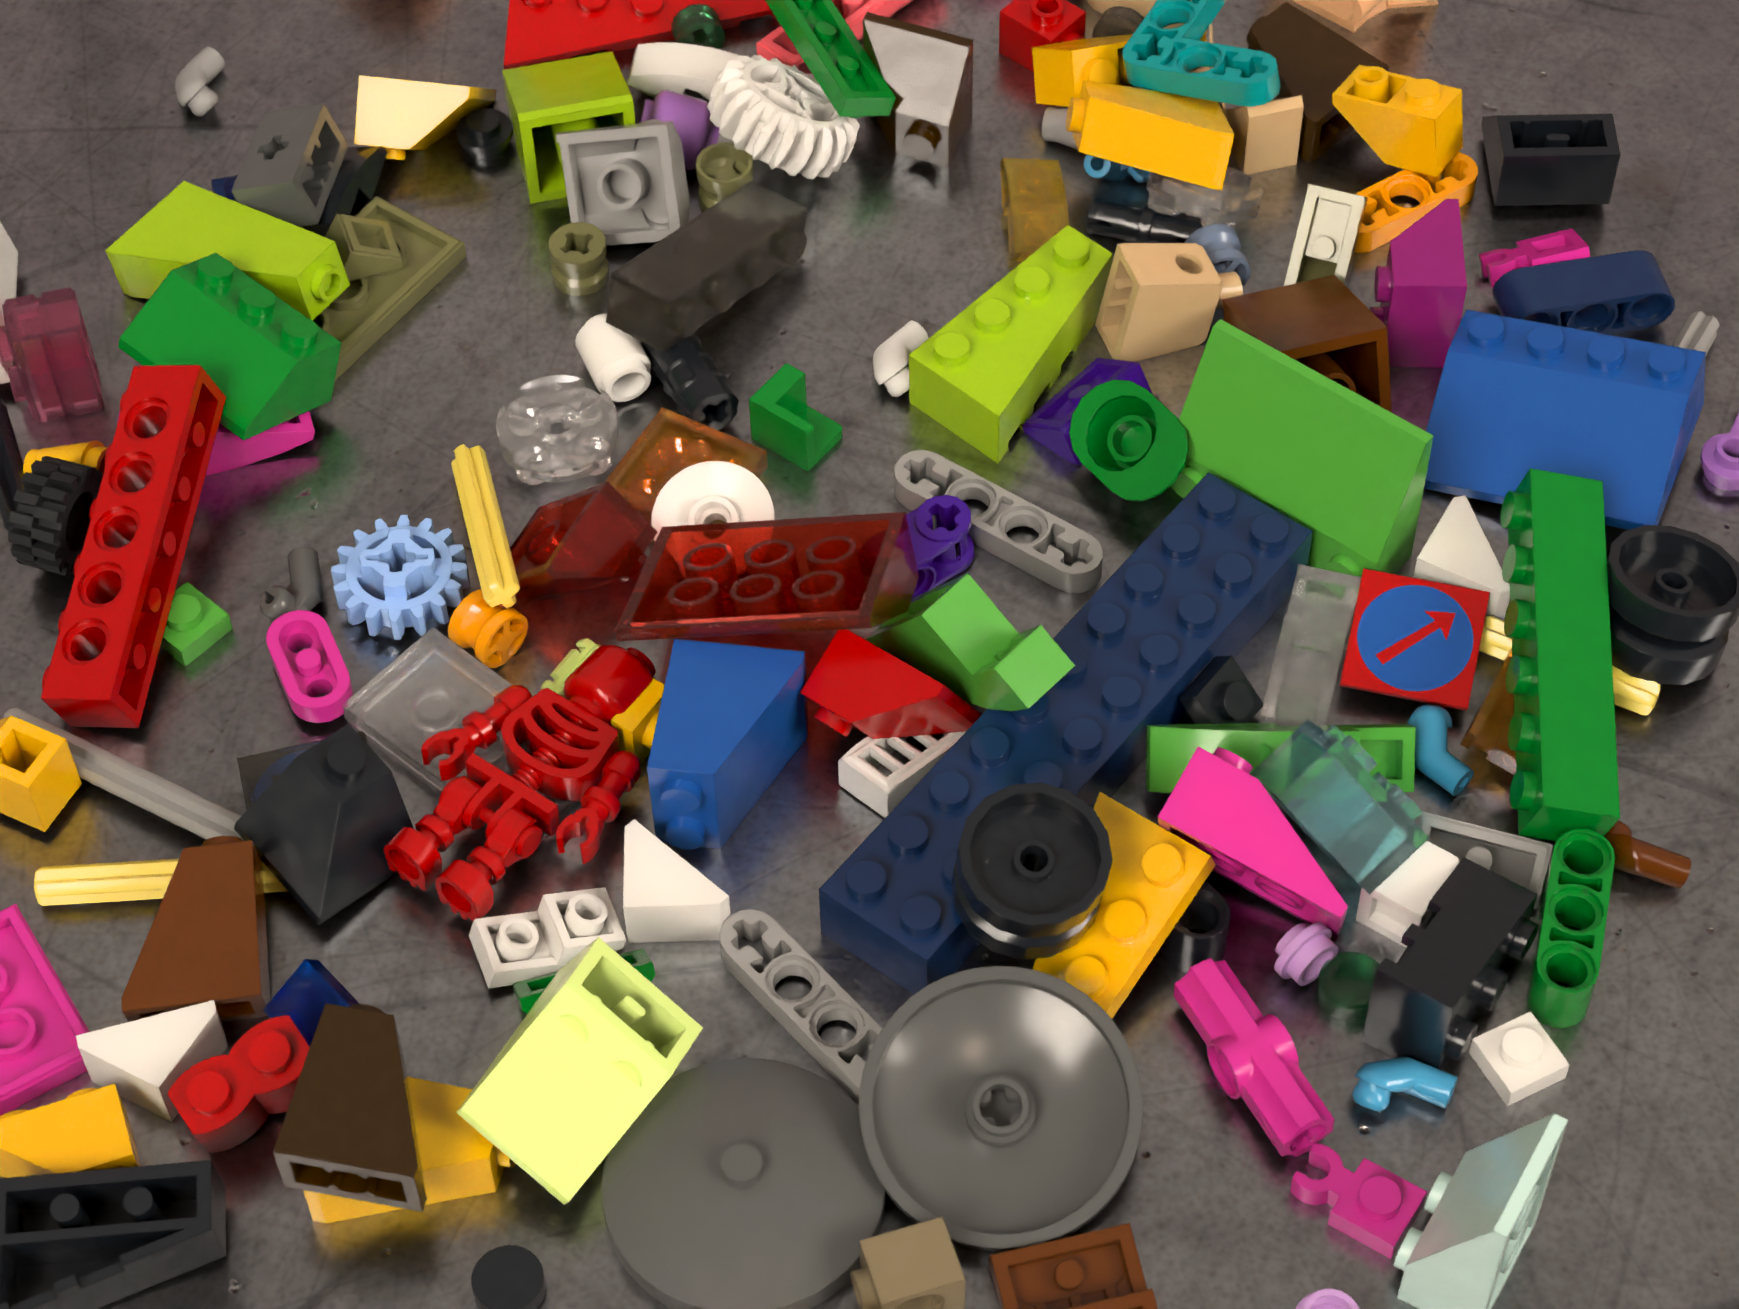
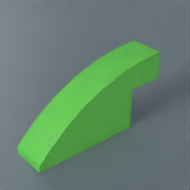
M968 573L908 600L865 639L942 683L966 703L991 710L1018 711L1029 709L1075 666L1042 625L1018 633Z

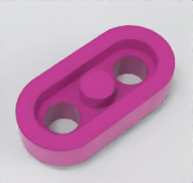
M296 610L285 613L274 620L268 628L266 643L271 661L292 711L299 718L313 723L332 721L343 715L352 703L353 688L347 667L325 619L312 611ZM306 648V649H303V650L299 651L298 653H294V652H295L296 650H298V649ZM327 694L322 697H316L318 695Z

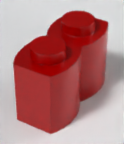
M289 1015L270 1018L243 1034L234 1044L229 1054L207 1058L187 1069L173 1083L167 1095L192 1135L208 1153L232 1149L253 1136L264 1124L269 1114L288 1111L310 1046Z

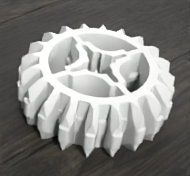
M753 55L752 58L738 56L736 60L728 61L724 70H721L710 92L711 98L707 105L711 113L710 120L715 126L720 128L719 133L722 137L734 141L736 149L746 151L752 155L753 160H761L767 163L771 170L779 168L785 170L790 176L800 173L808 179H814L816 176L829 177L832 172H838L843 162H847L854 148L853 145L857 139V131L860 127L855 118L840 117L813 74H806L798 70L796 65L788 66L782 64L777 58H772L768 61L761 55Z

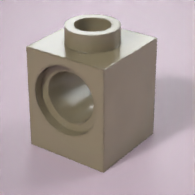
M943 1216L859 1241L860 1269L851 1271L850 1275L860 1309H965L966 1279Z

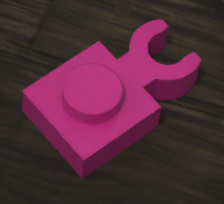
M1573 228L1517 241V248L1496 249L1479 254L1482 277H1489L1491 288L1494 287L1495 283L1504 274L1511 270L1590 257L1589 246Z
M1314 1143L1310 1149L1308 1164L1321 1170L1326 1177L1314 1180L1296 1171L1292 1177L1291 1193L1298 1200L1306 1204H1330L1333 1208L1329 1215V1226L1392 1259L1422 1210L1427 1191L1366 1158H1363L1354 1173L1344 1168L1340 1156L1332 1148Z

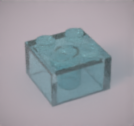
M1307 719L1250 775L1259 779L1272 799L1325 855L1370 895L1429 839V836L1414 822L1423 812L1395 783L1391 784L1378 771L1373 776L1369 774L1378 764L1350 735L1346 736L1334 724L1324 731Z

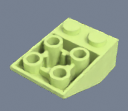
M598 937L557 972L456 1113L565 1205L572 1199L672 1076L703 1027Z

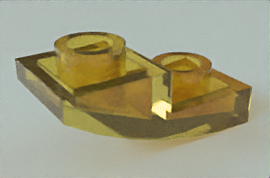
M1002 158L1000 162L1003 216H1008L1010 261H1024L1064 227L1069 225L1064 181L1058 160Z

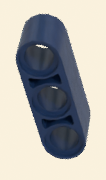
M1634 250L1518 268L1504 274L1492 289L1493 298L1501 316L1607 335L1654 327L1665 321L1675 308V300L1656 258L1652 253L1645 250Z

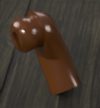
M1617 821L1604 836L1609 840L1614 849V869L1642 876L1680 889L1685 884L1691 869L1689 857L1632 837L1631 829L1621 821Z

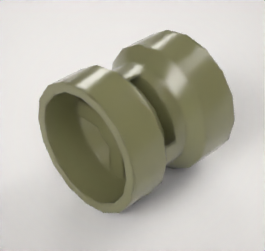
M720 142L712 144L703 149L696 160V175L700 184L698 190L699 207L703 215L718 223L741 221L749 216L755 207V188L752 183L754 173L753 159L746 151L736 149L734 143Z

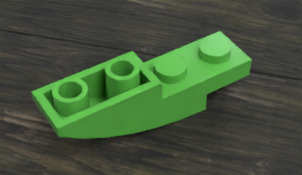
M1275 723L1147 725L1146 790L1149 792L1172 793L1199 746L1211 754H1214L1217 747L1224 748L1246 760L1253 767L1250 775L1260 780L1271 797H1359V793L1414 792L1416 727L1409 724L1280 726Z

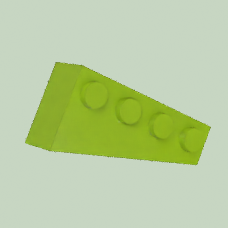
M1070 225L1064 227L909 354V403L999 464L1008 451L1009 440L1018 428L1023 429L1022 425L1033 414L1034 404L1046 387H1052L1061 374V365L1071 351L1076 352L1095 324L1111 269L1113 253Z

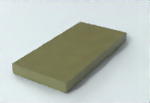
M378 196L374 197L355 216L389 222L403 263L398 269L349 281L350 286L313 320L320 328L341 342L335 381L467 257L464 242Z

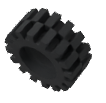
M44 456L42 461L36 460L31 465L32 473L25 472L21 479L24 485L23 491L16 490L13 501L18 502L16 511H10L9 522L15 523L14 528L8 532L9 542L14 543L10 551L13 557H17L16 561L22 565L70 576V574H74L75 560L83 549L90 524V507L93 500L97 498L103 474L94 467Z

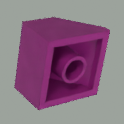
M1459 199L1444 200L1392 239L1389 245L1386 266H1376L1374 295L1375 302H1380V307H1370V311L1387 326L1389 367H1444L1448 349L1461 322L1467 290Z

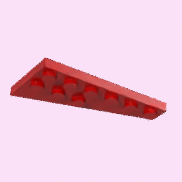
M509 0L503 69L570 59L572 56L600 50L618 52L637 48L638 44L661 43L691 36V31L714 26H718L719 30L737 27L740 21L767 15L772 16L774 19L776 17L765 0Z

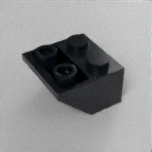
M1613 114L1484 116L1482 118L1481 126L1494 206L1610 203L1621 155Z

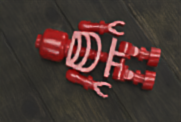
M602 645L594 650L567 677L564 683V697L548 688L542 689L532 697L528 688L522 685H512L493 698L494 704L482 713L474 710L462 719L463 727L441 731L429 737L421 748L423 764L430 765L431 761L439 755H450L449 758L439 761L441 781L452 780L442 790L439 803L432 815H424L415 824V829L411 827L402 828L384 846V854L389 869L393 872L397 871L402 880H408L411 886L415 888L419 886L423 891H426L435 882L440 902L450 905L451 911L455 914L459 912L464 920L467 921L470 918L471 922H473L474 919L483 918L492 908L494 892L491 885L497 884L505 875V867H509L516 861L527 858L535 852L541 842L543 831L550 836L556 833L558 854L565 853L564 848L569 840L576 837L581 838L586 832L587 840L579 844L581 860L583 864L591 861L599 850L600 836L604 823L615 820L621 810L620 798L624 792H631L641 774L640 759L637 755L628 750L620 751L619 734L617 729L612 727L611 720L616 714L625 712L651 684L653 678L655 679L656 670L651 660L635 648L624 649L617 645ZM499 731L502 733L506 761L514 773L511 776L474 754L477 747L485 750L497 741L496 734ZM523 741L526 742L532 756L519 746ZM465 767H466L467 777H466V776H461V777H459V778L456 777V776H457L458 774H460V773L465 769ZM538 792L559 800L580 801L582 808L578 809L574 814L567 816L560 823L558 805ZM485 824H488L485 833L487 840L484 847L477 846L467 856V862L456 859L442 872V858L439 852H444L454 842L453 835H457L467 828L478 830Z

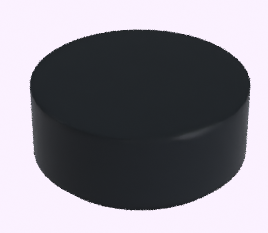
M516 1245L496 1247L485 1253L478 1260L472 1272L471 1284L479 1309H538L544 1299L546 1282L542 1265L539 1259L526 1248Z

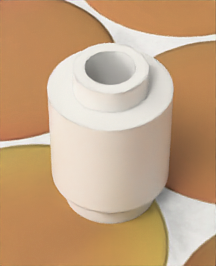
M615 313L599 314L590 318L578 332L575 345L596 388L615 402H626L637 398L650 385L651 363L631 323L625 316Z

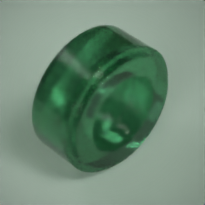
M1343 952L1337 954L1331 960L1328 959L1320 970L1317 984V998L1322 1008L1330 1016L1340 1021L1350 1023L1366 1021L1375 973L1380 964L1370 956L1359 952Z

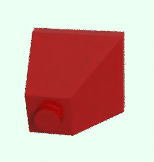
M840 626L800 691L802 695L819 706L814 718L846 738L853 727L872 739L966 732L981 716L978 711L942 683L843 626Z

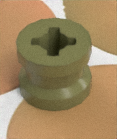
M571 222L555 230L549 238L548 249L549 256L553 262L552 279L556 287L565 294L573 296H587L603 288L609 279V263L605 257L607 245L606 237L602 230L593 224L585 222Z

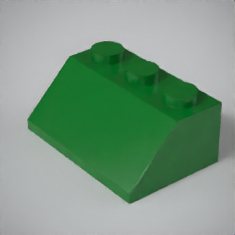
M213 253L171 270L120 336L118 348L142 366L201 365L226 396L220 424L244 441L331 401L341 342L320 328L314 321L306 318L281 300L272 291L263 287L235 267L229 260L217 253Z

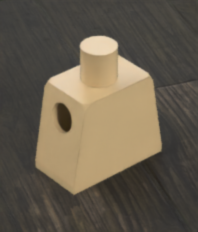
M1197 243L1117 244L1095 326L1114 360L1138 362L1194 347L1207 339L1215 310L1223 309L1222 299L1243 295L1242 283L1239 275L1234 271L1217 273L1205 249Z

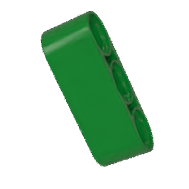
M1576 828L1563 833L1557 839L1543 886L1538 919L1539 929L1535 939L1527 991V1006L1538 1021L1552 1028H1568L1577 1025L1585 1018L1600 970L1615 855L1609 840L1600 833L1590 829ZM1573 870H1578L1584 872L1585 874H1580L1574 872ZM1563 925H1570L1579 930H1571ZM1553 981L1564 982L1566 984H1569L1572 988H1566L1556 985Z

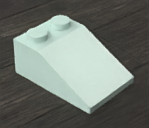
M1553 1113L1466 1151L1454 1175L1441 1171L1424 1207V1210L1432 1213L1423 1232L1411 1227L1396 1256L1394 1267L1404 1271L1397 1296L1398 1299L1418 1309H1492L1536 1224L1568 1119Z

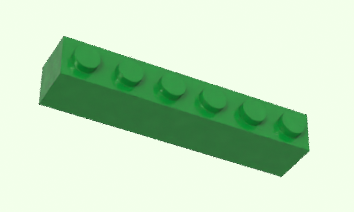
M1530 468L1516 490L1509 491L1506 494L1500 516L1502 528L1508 529L1509 546L1503 560L1502 576L1504 582L1510 583V603L1505 614L1504 632L1506 637L1512 638V658L1506 674V689L1508 693L1514 694V715L1508 730V746L1510 750L1516 751V773L1513 776L1510 787V805L1513 809L1518 810V836L1556 842L1563 833L1576 828L1590 829L1605 836L1620 819L1603 481Z

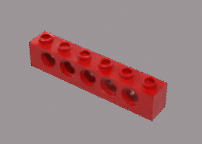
M201 365L134 366L128 388L121 397L120 417L112 444L106 450L105 470L99 492L90 507V524L82 552L75 560L74 581L67 606L59 617V634L51 663L46 668L42 679L43 691L41 699L71 727L139 728L226 396Z

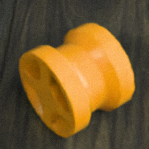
M478 589L465 597L454 610L449 620L447 631L449 639L461 648H473L475 657L488 668H497L509 661L521 647L527 635L528 621L524 615L514 608L503 609L501 604L494 607L489 606L483 599L481 589Z

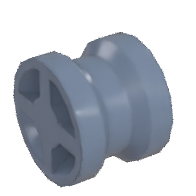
M1224 224L1204 226L1193 232L1184 242L1197 243L1202 246L1217 273L1236 272L1240 277L1242 287L1250 278L1251 268L1245 255L1240 252L1241 243L1235 229Z

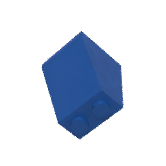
M674 639L647 765L655 836L663 843L686 850L699 847L721 849L807 739L809 729L807 698L800 693L806 683L804 651Z

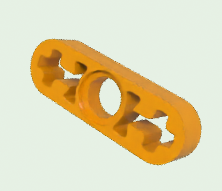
M1458 152L1437 177L1404 169L1355 193L1368 197L1354 253L1370 252L1389 243L1446 199H1459V207L1470 202L1475 193L1478 176L1476 162L1468 155ZM1406 195L1415 198L1420 204L1412 208H1403L1395 205L1390 199Z

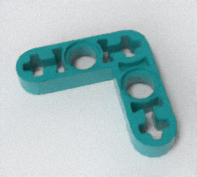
M1157 0L1122 51L1127 80L1133 86L1142 89L1254 107L1272 101L1279 94L1281 88L1276 58L1271 54L1259 50L1199 41L1223 7L1225 0H1192V2L1190 0ZM1186 23L1177 28L1162 29L1168 25ZM1213 67L1208 71L1189 73V71L1195 68Z

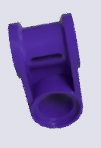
M939 495L927 499L909 514L867 538L860 546L855 556L854 564L894 608L899 609L908 600L940 586L956 574L965 571L971 565L975 554L973 540L968 534L972 525L970 509L964 501L950 495ZM932 515H934L936 529H933ZM956 543H957V551H958V556H957V557H956V551H955V544H956Z

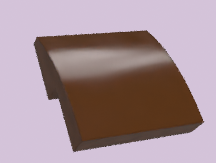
M1130 1223L993 1254L988 1259L1001 1309H1158L1153 1288L1147 1289Z

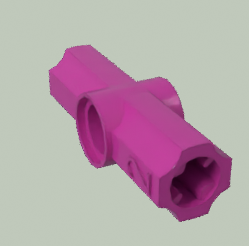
M1209 958L1190 967L1183 978L1174 984L1173 996L1207 1045L1209 1064L1219 1085L1232 1099L1242 1097L1281 1156L1293 1155L1296 1158L1309 1152L1314 1143L1319 1144L1325 1136L1333 1132L1335 1119L1300 1070L1296 1047L1286 1027L1273 1014L1262 1015L1225 960L1213 961L1212 958Z

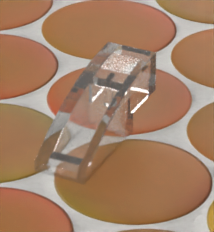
M1298 564L1259 723H1275L1280 726L1327 725L1350 636L1361 577Z

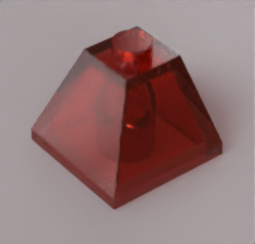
M608 481L537 508L510 547L520 586L519 591L515 594L516 599L593 589L616 580L626 582L634 577L645 565L647 555L644 552L657 534V531Z

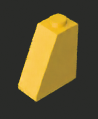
M1083 80L1080 98L1071 97L1066 116V131L1072 132L1076 147L1080 153L1210 189L1222 190L1234 133L1217 101Z
M407 1076L427 1197L425 1205L496 1192L504 1167L513 1168L516 1163L456 1113L473 1089ZM303 1190L312 1220L321 1223H332L404 1209Z

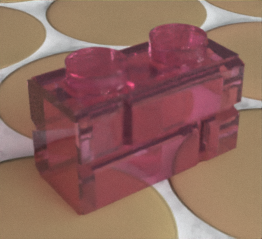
M68 287L42 292L39 298L32 294L6 299L2 305L5 325L0 326V357L3 363L10 361L15 363V366L8 367L9 380L15 402L27 401L33 420L35 419L38 423L65 418L67 413L70 412L77 416L101 411L105 405L99 369L76 292Z

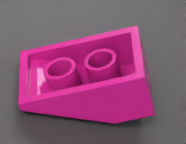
M1198 746L1158 815V825L1211 855L1216 864L1212 871L1310 925L1323 922L1332 931L1331 937L1337 939L1343 928L1348 906L1260 780L1250 775L1253 769L1252 765L1224 748L1217 747L1214 754H1211Z

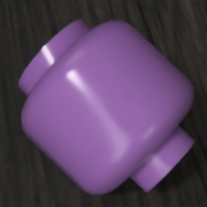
M669 90L659 92L654 101L645 99L639 123L650 119L673 121L682 142L686 171L694 170L696 168L697 156L706 147L716 144L719 138L720 128L715 126L710 120L711 113L707 108V101Z

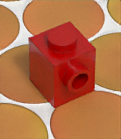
M1013 0L999 11V53L1034 73L1032 47L1086 39V11L1067 0Z

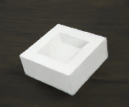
M1531 1011L1473 1038L1469 1054L1507 1107L1565 1079L1570 1065Z

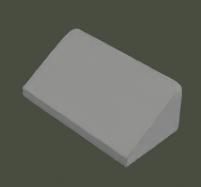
M1421 812L1416 832L1417 836L1457 856L1459 861L1466 858L1537 893L1534 909L1537 910L1553 844Z

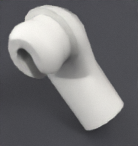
M913 320L906 323L875 350L873 355L874 378L879 385L883 383L888 393L893 397H899L909 390V368L907 366L909 354L929 339L925 329Z

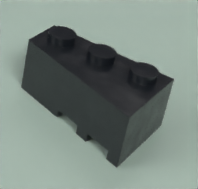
M1463 858L1429 901L1427 909L1430 912L1419 927L1412 923L1403 934L1401 943L1406 945L1407 948L1398 962L1395 963L1385 958L1376 969L1362 1041L1393 1058L1409 1057L1442 1070L1449 1057L1459 1062L1467 1052L1478 1028V1024L1472 1022L1474 1016L1481 1006L1489 1011L1493 1009L1509 977V974L1504 972L1503 969L1511 956L1522 961L1537 935L1539 924L1531 921L1537 893Z
M211 1160L0 1178V1309H98L226 1256V1187Z

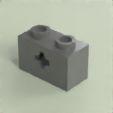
M324 103L265 112L231 190L236 202L298 227L319 223L349 146Z

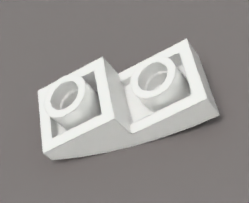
M638 44L634 52L627 85L637 88L654 98L663 90L684 94L687 88L700 93L703 97L710 100V92L719 72L724 70L728 61L736 60L740 55L694 44Z
M605 887L544 894L537 911L474 919L469 932V938L488 989L513 985L516 982L559 971L598 937L615 952L622 949L626 942V937Z

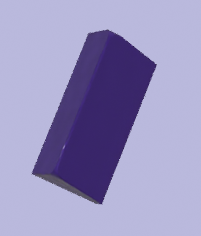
M1096 358L1022 425L1025 434L1066 461L1075 465H1081V461L1073 451L1069 434L1072 415L1080 400L1095 386L1111 380L1132 381L1152 394L1140 364L1132 361Z

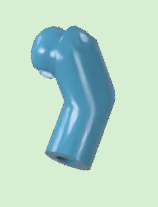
M1404 1056L1365 1063L1355 1074L1359 1081L1352 1091V1097L1355 1103L1378 1112L1388 1106L1392 1092H1403L1446 1109L1453 1095L1458 1077Z

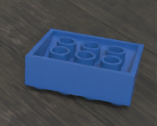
M1466 309L1448 349L1426 432L1434 435L1424 489L1458 496L1466 495L1468 498L1503 504L1506 494L1509 491H1515L1528 470L1532 468L1603 481L1605 525L1628 530L1643 525L1658 526L1704 405L1706 352Z

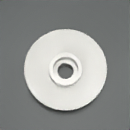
M707 461L683 469L664 485L653 506L651 528L659 552L674 569L696 579L721 580L744 572L762 557L773 536L775 511L768 490L752 472L729 462ZM722 520L727 523V528L721 535L710 536L705 533L706 527L712 521Z

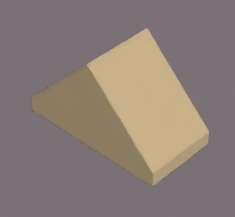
M1302 95L1277 98L1266 104L1254 107L1235 106L1226 108L1227 121L1234 133L1231 151L1243 176L1297 165L1304 108Z

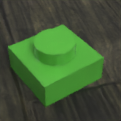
M186 582L175 590L160 647L186 667L233 629L229 614L189 582Z

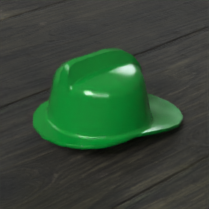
M1111 380L1095 386L1082 397L1072 415L1069 434L1074 453L1081 463L1107 488L1127 501H1146L1161 495L1176 481L1185 466L1189 448L1186 429L1178 417L1154 395L1132 381Z

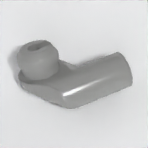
M205 47L179 72L175 80V91L179 104L183 108L188 106L192 113L198 117H203L218 101L217 94L207 87L225 68L223 57L215 49Z

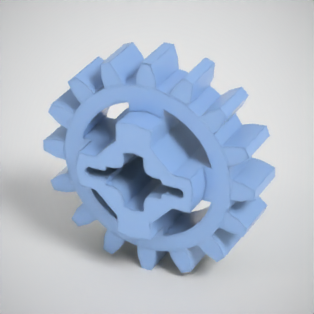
M401 515L397 526L389 528L381 518L375 520V533L368 535L359 529L353 532L355 548L350 546H340L338 548L340 564L331 566L337 606L339 609H346L348 621L352 626L366 620L370 636L375 637L384 627H389L392 630L394 640H401L405 628L412 626L420 636L426 635V622L433 618L441 624L445 625L448 623L447 606L457 607L464 599L462 589L470 587L463 545L454 544L453 533L449 528L435 534L433 521L427 517L420 522L418 527L410 526L407 515Z

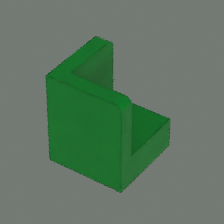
M788 363L784 364L749 399L751 439L807 472L843 436L840 424L807 406L805 373Z

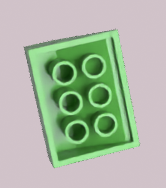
M1219 319L1212 327L1179 418L1186 429L1189 448L1185 466L1170 488L1175 490L1184 499L1209 472L1313 531L1308 567L1328 578L1336 587L1342 590L1351 591L1358 595L1363 568L1396 574L1412 556L1434 435Z

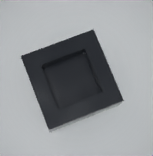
M1232 655L1215 656L1179 697V700L1195 724L1249 723L1264 706Z

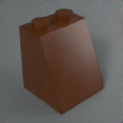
M1335 275L1222 299L1225 322L1392 412L1387 326Z

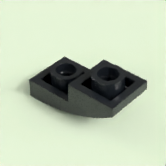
M382 146L348 147L319 223L302 226L301 228L325 237L336 214L350 215L355 201L372 200L388 152Z

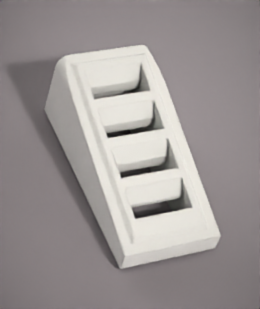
M965 732L943 733L945 736L940 740L932 735L912 736L927 747L923 752L906 741L908 737L872 739L867 736L838 760L839 785L886 818ZM896 750L910 761L904 764L891 755V753ZM882 764L893 773L886 776L876 768Z

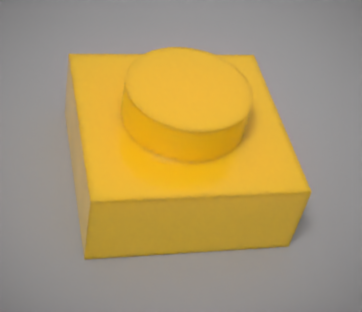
M654 678L625 712L616 714L611 720L612 727L617 729L619 734L620 751H632L640 759V764L651 751L665 685Z

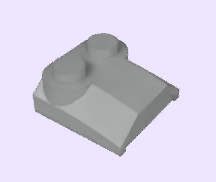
M650 119L639 124L566 131L555 134L556 142L560 144L571 222H585L595 225L605 235L607 246L682 240L688 235L690 200L682 142L673 121Z

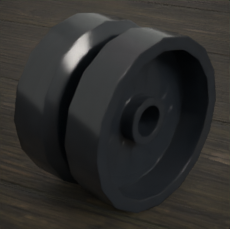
M1643 525L1624 531L1611 543L1607 553L1612 665L1632 677L1646 681H1655L1658 684L1685 685L1706 678L1718 665L1728 642L1729 629L1735 624L1739 616V563L1720 545L1691 531L1672 526Z
M1045 783L1009 785L985 797L966 819L951 879L954 908L968 933L992 952L1020 960L1049 958L1076 945L1095 921L1112 865L1109 834L1094 809L1069 790Z

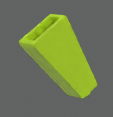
M186 181L177 186L105 250L123 294L135 298L150 299L171 270L213 253H217L229 260L235 267L263 287L272 291L277 297L312 321L350 286L335 241Z

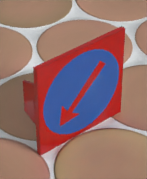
M1363 568L1339 686L1467 711L1490 592Z

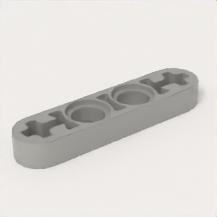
M914 450L904 454L894 466V494L898 502L907 509L913 511L927 499L939 496V494L958 497L962 501L967 499L982 501L988 506V509L982 514L971 516L972 525L968 532L974 545L1054 588L1067 593H1083L1091 590L1098 584L1102 576L1103 548L1099 541L1091 534L935 452ZM925 477L931 478V479H932V482L929 481V480H926V479H924V478H925ZM911 479L917 481L918 483H911ZM932 515L933 523H935L934 515ZM1027 526L1036 530L1039 533V537L1028 543H1018L1011 540L1006 534L1012 528ZM1051 543H1056V548L1051 546ZM1081 558L1085 560V563L1076 560ZM1064 561L1069 562V563H1073V565H1072V566L1065 565V564H1064Z
M754 909L740 910L730 915L723 922L719 932L721 958L727 970L859 1104L860 1084L866 1064L861 1057L867 1049L869 1055L882 1027L771 916L763 911ZM745 937L748 941L755 942L762 938L763 955L769 962L765 969H763V957L753 947L747 945L739 950V939ZM787 976L803 977L812 985L811 991L806 996L796 1000L782 998L776 993L774 988L781 979ZM833 1020L846 1021L853 1025L857 1031L851 1041L840 1045L826 1043L820 1038L818 1032L825 1023Z

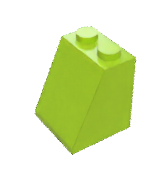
M612 51L502 70L508 115L512 122L513 135L530 204L567 197L560 144L556 142L555 134L566 131L636 124L633 98Z

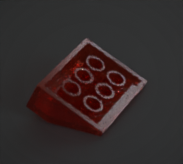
M906 512L662 527L615 629L617 640L635 641L867 629L880 625L908 611L919 578Z

